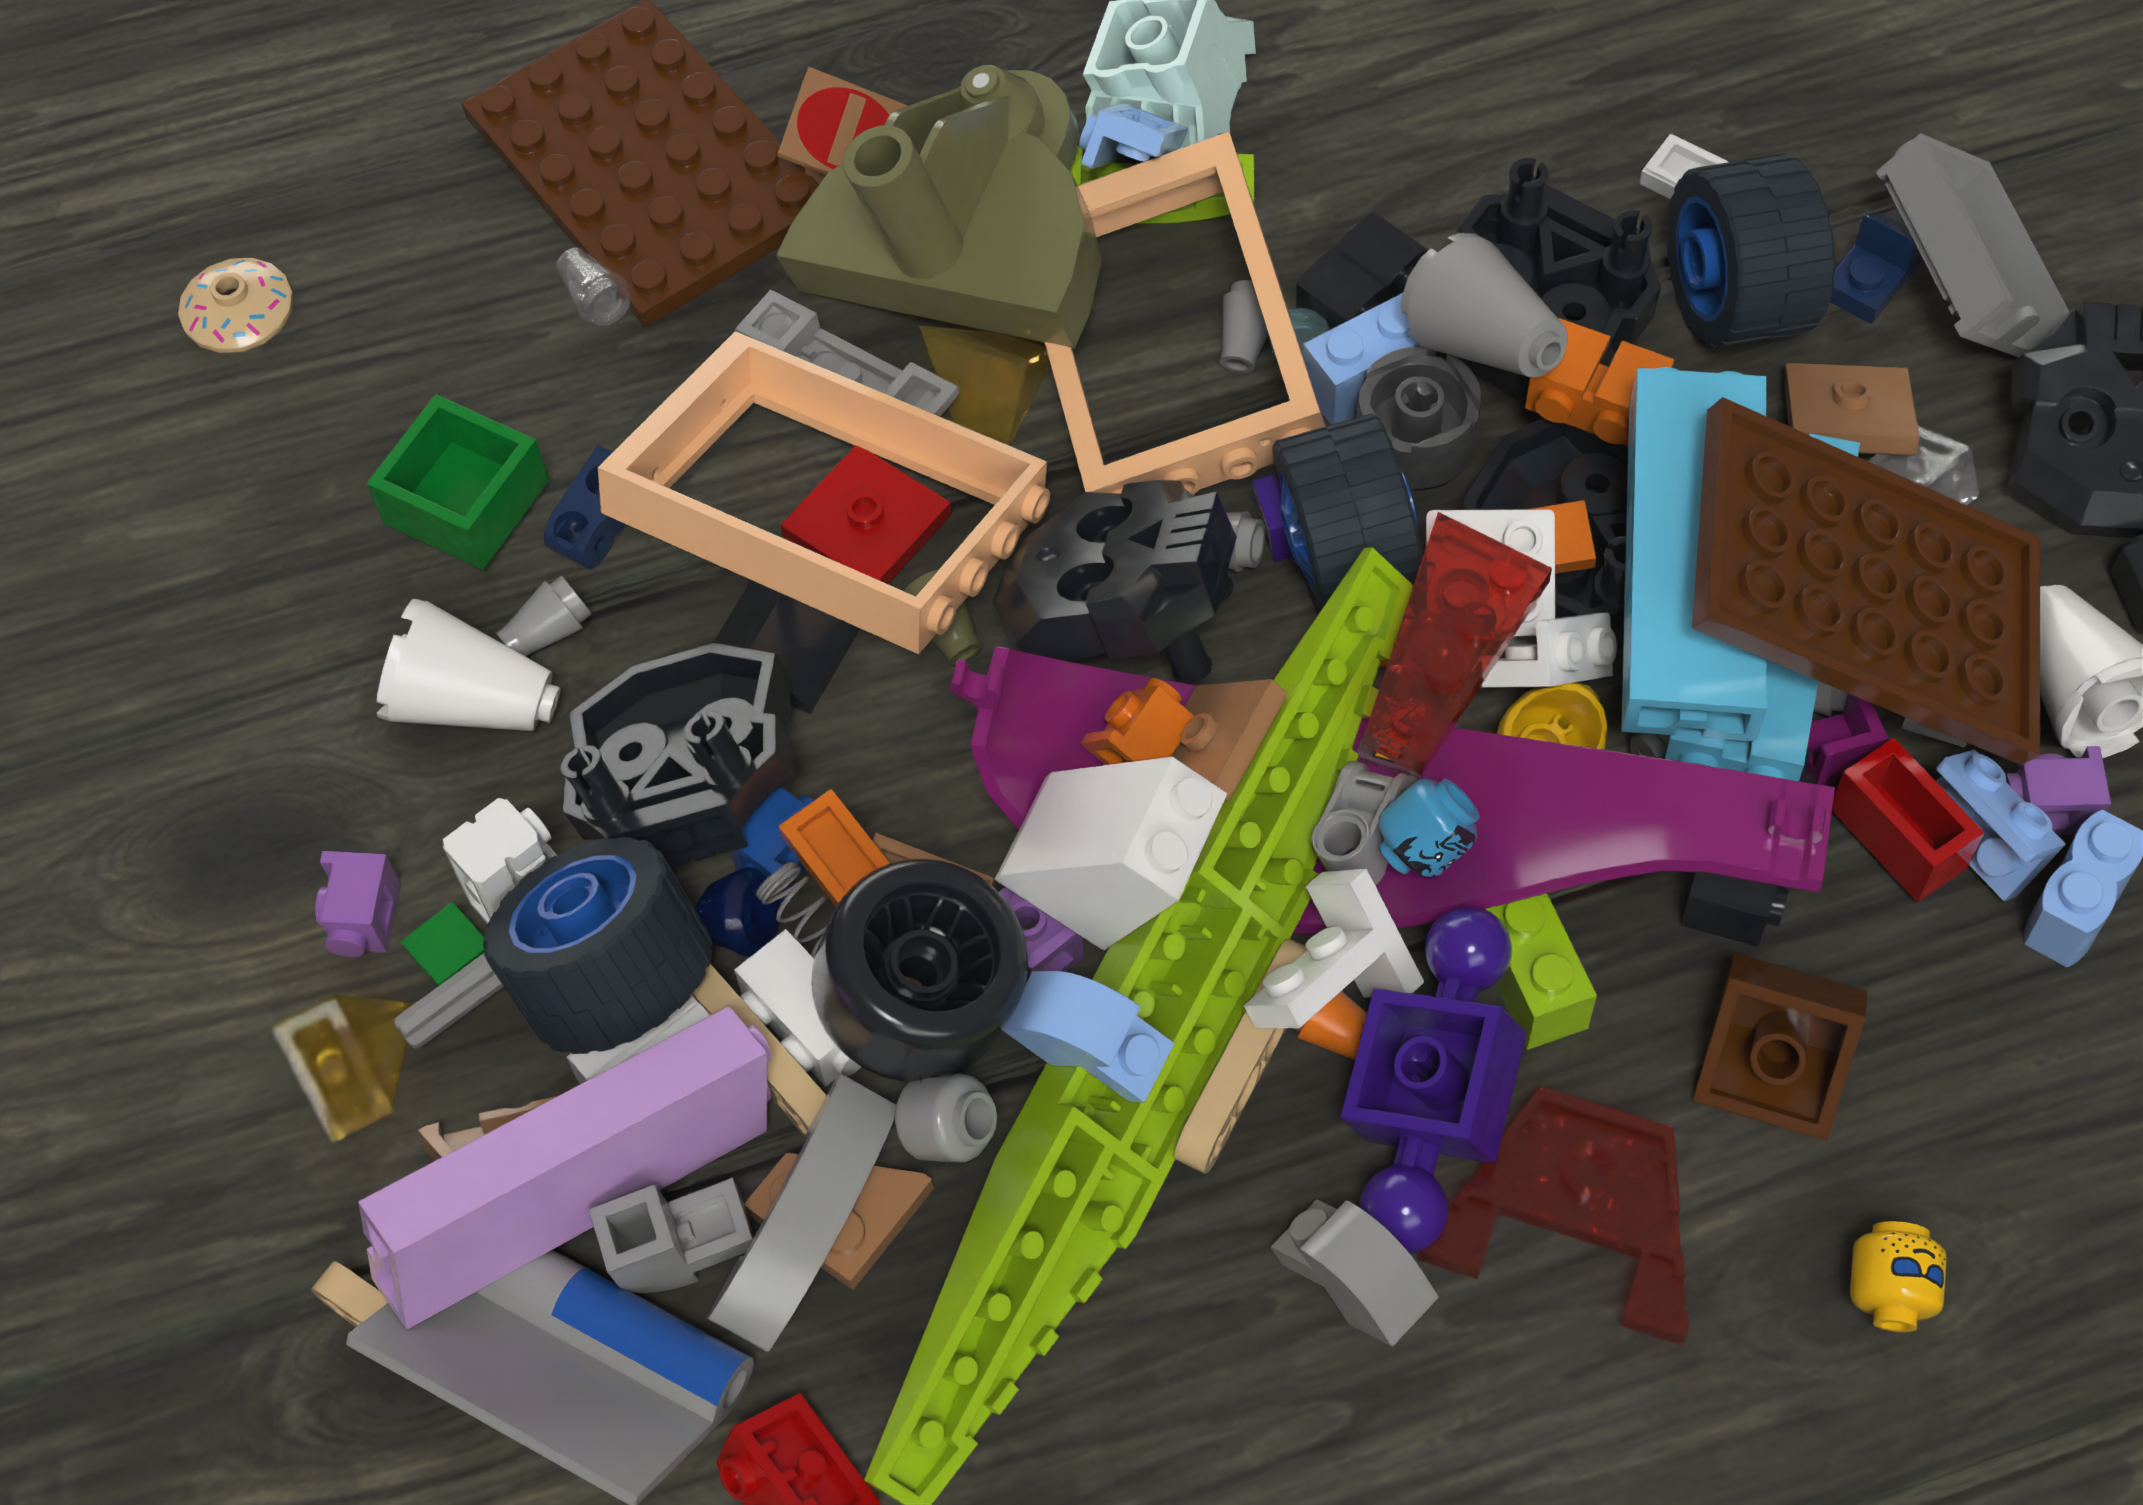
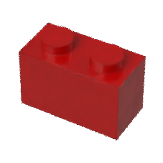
M1892 738L1846 769L1842 774L1833 798L1832 811L1917 903L1968 868L1985 833L1895 738Z

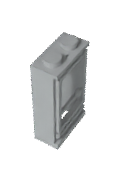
M1920 133L1913 140L1903 144L1896 151L1895 155L1876 171L1880 179L1887 181L1885 185L1943 299L1953 303L1948 307L1951 314L1961 318V320L1954 324L1960 337L2020 357L2023 353L2040 343L2053 327L2069 313L2063 298L1990 162Z

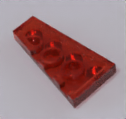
M1438 512L1365 731L1364 746L1422 776L1549 584L1552 568Z

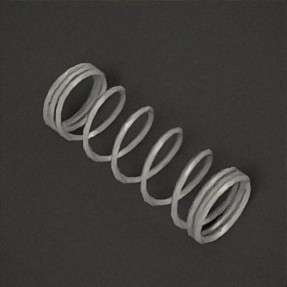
M789 862L776 870L760 885L756 891V897L762 900V904H770L787 895L778 909L776 919L778 922L786 923L805 915L794 933V938L798 942L803 943L824 934L826 927L805 938H798L803 925L826 901V897H821L799 913L782 919L780 916L787 903L809 880V877H804L789 889L778 894L800 873L801 868L797 867V863ZM822 937L819 939V941L817 942L812 951L811 956L813 958H815V954Z

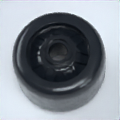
M914 859L891 863L870 872L856 882L844 895L833 912L817 948L812 968L811 985L815 1009L822 1026L834 1044L852 1061L874 1074L898 1081L913 1082L948 1073H959L973 1065L993 1046L1001 1034L1002 1028L1017 1008L1024 991L1028 973L1027 944L1019 920L1011 906L991 884L977 874L955 864L938 860ZM905 977L916 979L922 986L910 982Z

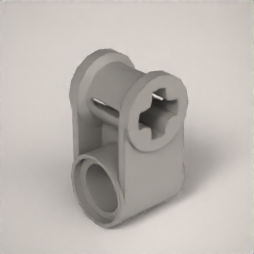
M1350 761L1343 767L1336 781L1332 797L1320 821L1315 826L1312 835L1313 848L1327 872L1367 869L1375 886L1385 875L1389 862L1385 859L1379 848V844L1384 840L1379 828V815L1417 781L1413 775L1402 773L1394 778L1371 772L1365 763ZM1356 848V849H1355L1354 851H1352L1351 853L1346 854V855H1343L1344 853H1346V852L1349 851L1350 849Z

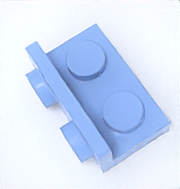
M1127 103L1102 108L1098 116L1091 115L1088 118L1082 131L1079 148L1084 149L1085 153L1081 165L1094 169L1116 162L1120 153L1143 162L1148 161L1150 157L1156 158L1181 149L1188 127Z
M1975 749L1945 757L1937 766V771L1942 776L1936 782L1985 832L1969 865L2003 901L2017 897L2066 844L2052 830V822L2049 817L2034 804L2025 802L2006 782L2004 771L1992 759L1979 754Z

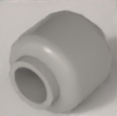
M948 1073L909 1082L901 1091L896 1104L895 1126L897 1136L905 1151L918 1160L967 1162L980 1155L993 1137L996 1129V1106L985 1085L971 1075Z

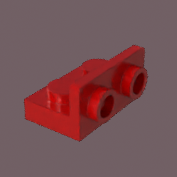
M801 1393L733 1426L716 1461L719 1476L725 1490L732 1498L740 1500L743 1505H882Z

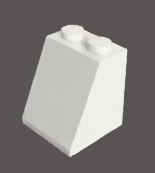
M1174 757L1051 772L1045 777L994 880L1104 951L1110 945L1115 944L1180 899L1227 793Z

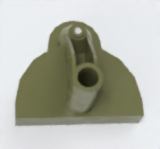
M982 65L968 72L963 78L960 87L898 109L891 113L884 126L865 130L855 137L845 150L842 164L824 177L793 220L776 255L797 290L1075 349L1091 312L1102 259L1091 213L1072 173L1069 171L1076 156L1080 133L1075 114L1066 94L1051 78L1033 71H1006L993 65Z

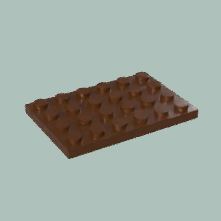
M642 0L461 103L468 121L645 328L778 249L793 220L819 186L812 176L806 175L803 166L777 156L781 142L651 0Z
M1724 397L1707 409L1692 629L2019 765H2024L2040 755V537Z

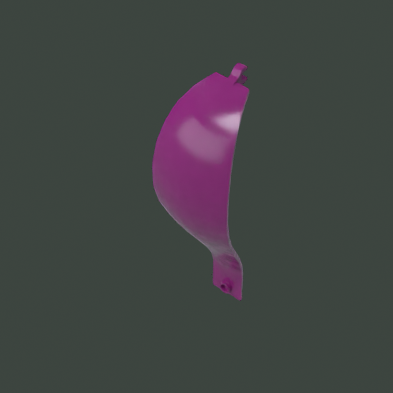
M995 646L987 675L971 671L967 667V661L958 659L955 663L949 688L954 695L971 702L978 709L971 740V749L987 793L1019 830L1048 774L1057 771L1104 765L1085 749L1080 742L1087 733L1103 731L1106 728L1108 722L1104 719L1105 714L1118 696L1127 690L1143 689L1148 680L1153 677L1088 666ZM1160 679L1172 686L1181 695L1182 701L1180 704L1183 706L1186 705L1196 685ZM1372 715L1371 718H1362L1352 749L1359 754L1358 762L1365 763L1371 772L1394 778L1399 774L1405 773L1413 775L1417 780L1428 778L1440 783L1444 778L1448 779L1464 791L1477 808L1480 816L1475 822L1478 833L1475 845L1439 876L1428 878L1417 874L1413 870H1410L1407 874H1402L1388 863L1385 875L1376 885V888L1397 928L1436 921L1445 912L1461 906H1475L1486 909L1581 884L1657 871L1707 872L1820 892L1823 882L1835 787L1668 759L1427 723L1424 724L1422 731L1415 727L1409 735L1406 731L1400 736L1412 740V744L1394 763L1373 757L1372 754L1379 747L1367 744L1366 740L1399 723L1392 722L1379 725L1385 717L1380 716L1376 718V715ZM1356 848L1350 849L1349 851H1347V852L1344 853L1343 855H1346V854L1351 853V852L1354 851ZM1317 857L1313 871L1320 874L1327 871L1319 857ZM1312 898L1293 934L1315 935L1327 929Z

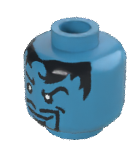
M1421 778L1405 790L1379 815V828L1384 837V840L1379 844L1380 851L1390 865L1402 874H1407L1410 870H1413L1421 876L1435 878L1475 845L1478 838L1475 822L1480 818L1479 812L1464 791L1452 781L1444 778L1439 783L1428 778Z

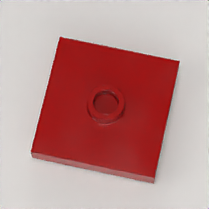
M855 445L784 520L780 527L783 537L790 542L889 584L952 515L951 502L870 451Z

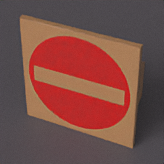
M808 66L777 156L804 166L806 175L812 176L820 184L829 172L842 164L845 150L855 137L865 130L884 126L891 113L908 105Z

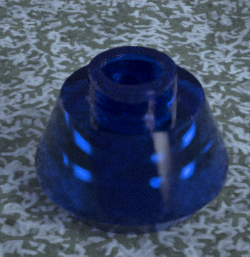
M743 867L713 881L705 889L696 908L711 934L712 943L744 957H751L774 939L780 924L776 919L780 900L778 899L770 904H762V900L756 897L757 889L767 879L758 869Z

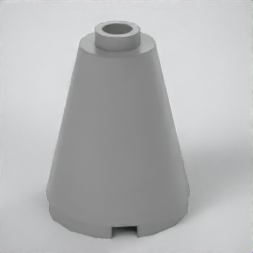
M1457 233L1447 237L1453 241L1451 244L1439 252L1431 248L1420 258L1407 279L1401 299V312L1408 316L1410 327L1406 328L1409 336L1420 345L1430 350L1531 378L1545 375L1561 362L1567 345V330L1564 324L1493 243L1477 234Z

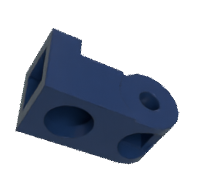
M600 445L596 446L552 512L544 532V543L548 549L587 569L595 568L603 561L611 549L614 537L617 534L619 535L626 525L601 513L598 467L613 452Z

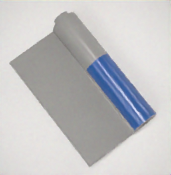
M555 1250L545 1253L408 1330L405 1329L387 1303L348 1333L346 1345L628 1505H638L730 1414L742 1397L754 1367V1360L749 1355L633 1292L620 1288L616 1283Z

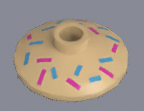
M233 258L207 267L190 281L180 297L178 316L185 334L199 347L217 353L244 352L265 344L282 330L292 314L294 295L286 275L272 263L255 258Z

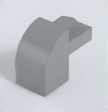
M733 1178L670 1202L666 1201L656 1185L653 1184L589 1209L607 1273L620 1288L635 1293L667 1291L699 1282L697 1271L746 1253L755 1237L739 1187Z
M1316 1199L1306 1211L1299 1214L1292 1221L1290 1227L1270 1247L1282 1266L1323 1286L1349 1325L1391 1347L1399 1341L1439 1298L1417 1262L1404 1246L1377 1220L1347 1200L1336 1209Z

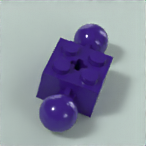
M1461 906L1445 912L1433 923L1427 934L1425 942L1427 964L1439 981L1436 997L1373 989L1340 1117L1368 1142L1398 1147L1393 1166L1380 1170L1365 1185L1360 1197L1359 1208L1383 1225L1410 1254L1425 1250L1437 1241L1443 1233L1448 1220L1447 1197L1443 1187L1434 1177L1438 1155L1496 1164L1527 1033L1501 1006L1476 1003L1479 991L1492 987L1506 973L1512 958V941L1506 926L1496 915L1486 909L1475 906Z

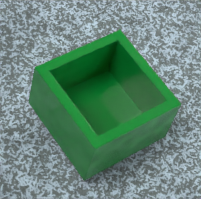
M435 394L366 484L383 524L484 570L550 480L536 439Z

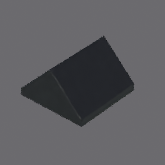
M751 580L713 643L775 653L790 679L791 707L811 714L861 628Z

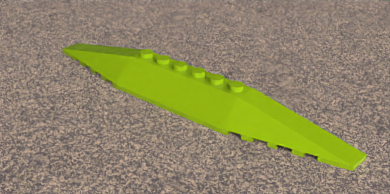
M1373 547L1362 550L1273 680L1287 692L1286 698L1231 799L1228 802H1223L1180 899L1115 944L1110 945L1092 978L1093 981L1117 991L1139 1005L1141 1008L1137 1016L1175 1043L1146 1101L1129 1102L1081 1066H1051L1046 1063L993 1162L864 1479L865 1482L901 1505L933 1504L978 1445L973 1437L992 1413L1000 1415L1019 1390L1014 1383L1036 1354L1043 1356L1047 1354L1059 1338L1055 1329L1076 1302L1085 1304L1103 1280L1098 1273L1116 1249H1126L1135 1238L1175 1161V1149L1182 1130L1246 1012L1244 1005L1254 997L1278 950L1286 939L1291 938L1311 899L1306 885L1319 875V873L1313 871L1318 857L1312 844L1313 831L1332 797L1336 781L1343 767L1348 762L1357 761L1359 754L1352 749L1362 718H1371L1380 690L1373 687L1380 662L1390 660L1413 589V585Z

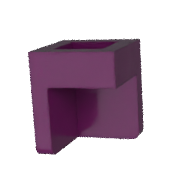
M1849 694L1842 714L1811 722L1807 749H1810L1805 774L1815 776V784L1830 787L1838 786L1846 769L1888 742L1889 738L1872 703Z

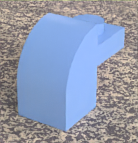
M1032 971L1025 984L1017 1008L1002 1028L1005 1033L1051 1066H1081L1129 1102L1146 1101L1175 1044L1137 1016L1141 1007L1132 1000L1096 981L1063 971Z

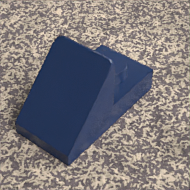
M1866 214L1862 218L1855 245L1835 269L1833 294L1829 302L1872 325L1923 260L1908 228L1883 214Z

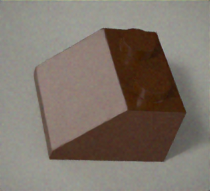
M1734 952L1714 1019L1693 1101L1827 1141L1866 1018L1867 990Z

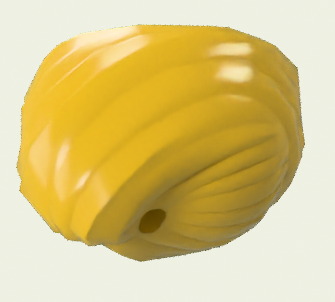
M1573 682L1556 686L1535 687L1523 693L1507 709L1499 723L1497 734L1605 750L1608 725L1605 710L1600 704L1599 696L1588 685Z

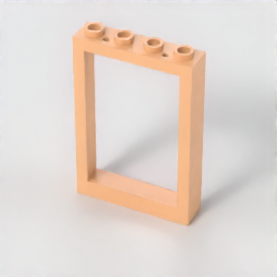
M1229 131L1078 186L1091 213L1096 237L1224 192L1290 399L1288 402L1105 465L1073 349L1045 342L1085 492L1121 494L1124 484L1178 480L1182 482L1186 490L1194 495L1205 487L1229 479L1246 478L1258 469L1274 464L1272 447L1276 440L1326 426L1244 171Z
M736 331L598 467L602 514L917 654L921 653L936 634L943 635L948 630L959 606L968 596L975 597L980 592L988 572L999 559L1006 560L1012 554L1019 535L1030 522L1036 524L1041 520L1050 500V491L1045 488L1047 461ZM753 403H756L989 502L994 507L915 597L669 488Z

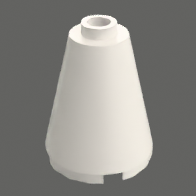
M2063 585L2041 586L2040 695L2056 739L2065 749H2070L2075 757L2081 758L2087 746H2100L2102 758L2127 750L2140 742L2134 732L2143 727V644L2068 587Z
M412 599L401 618L413 621L408 634H403L402 636L394 634L382 670L377 702L385 705L377 712L378 718L391 722L535 731L540 720L547 723L551 722L561 687L551 684L552 671L428 601Z

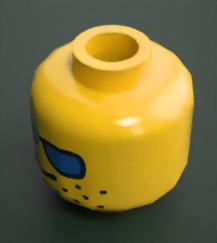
M1897 1221L1874 1224L1872 1232L1858 1238L1853 1246L1850 1283L1851 1302L1861 1311L1873 1315V1325L1877 1328L1894 1332H1912L1917 1330V1321L1932 1318L1943 1309L1946 1276L1945 1249L1930 1238V1231L1923 1226Z

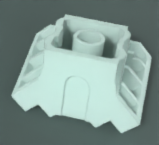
M1215 0L1109 1L1083 72V76L1091 88V93L1085 107L1086 122L1091 115L1098 116L1102 108L1127 103L1188 127L1181 148L1215 137L1221 133L1230 132L1231 110L1238 89L1241 88L1242 82H1247L1245 54H1256L1253 21L1225 16Z

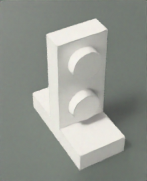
M1367 869L1322 872L1306 885L1327 929L1312 936L1306 943L1307 951L1292 964L1282 966L1271 972L1263 980L1264 988L1248 1001L1244 1007L1255 1028H1300L1353 980L1363 998H1371L1374 988L1412 994L1424 983Z

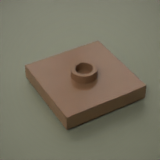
M1803 363L1785 364L1783 384L1789 427L1807 435L1810 433L1859 442V453L1916 455L1919 431L1908 368Z
M1272 679L1196 685L1184 706L1194 717L1184 727L1180 736L1181 742L1171 757H1174L1226 792L1227 795L1224 802H1228L1281 708L1287 692Z

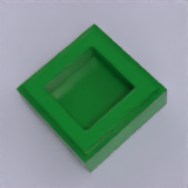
M453 902L400 941L405 952L436 987L440 986L486 951L483 947L484 936Z

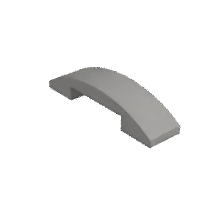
M770 290L735 328V331L939 417L960 394L957 385L912 362L904 370H901L820 328L816 312L773 290Z
M841 1073L837 1075L806 1133L809 1136L748 1250L744 1256H739L706 1317L707 1320L766 1352L770 1351L814 1280L861 1193L895 1119L896 1104Z

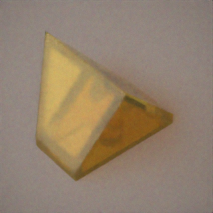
M919 325L936 375L959 387L960 394L948 407L953 422L1010 446L1051 366L1046 347L1001 333Z
M331 995L271 1025L273 1033L332 1143L394 1112L393 1104L407 1042L398 1032L394 1021L398 1015L415 1003Z

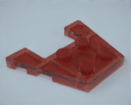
M1540 1086L1503 1134L1496 1164L1485 1162L1469 1184L1466 1183L1451 1203L1443 1233L1431 1246L1419 1251L1417 1260L1478 1279L1498 1215L1637 1258L1639 1262L1621 1326L1683 1346L1689 1329L1688 1311H1685L1683 1284L1685 1268L1684 1254L1681 1251L1678 1217L1680 1201L1674 1127Z

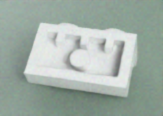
M1592 613L1547 619L1536 623L1537 644L1505 646V658L1481 661L1482 687L1556 686L1613 676L1612 663L1616 657L1617 642L1615 634L1611 629L1609 613Z

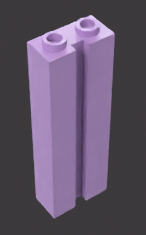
M728 1006L358 1201L363 1232L372 1245L367 1248L372 1280L405 1329H410L593 1228L589 1209L653 1184L660 1191L767 1131V1101L771 1099L770 1089L767 1084V1062L771 1060V1052L766 1039L756 1026L749 1025L746 1027L732 1008Z

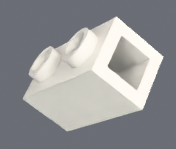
M785 929L734 969L742 993L739 997L765 1026L769 1025L782 1039L780 1043L805 1072L810 1070L826 1087L836 1079L838 1074L841 1073L846 1077L857 1072L861 1066L847 1057L834 1044L822 1026L812 996L811 981L814 958Z

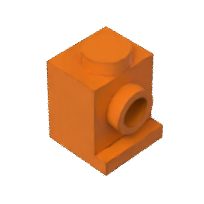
M1150 678L1143 689L1127 690L1118 696L1105 714L1104 719L1108 722L1106 728L1103 731L1087 733L1080 744L1104 765L1171 757L1181 742L1180 736L1184 727L1194 715L1180 704L1182 697L1172 686L1160 679Z

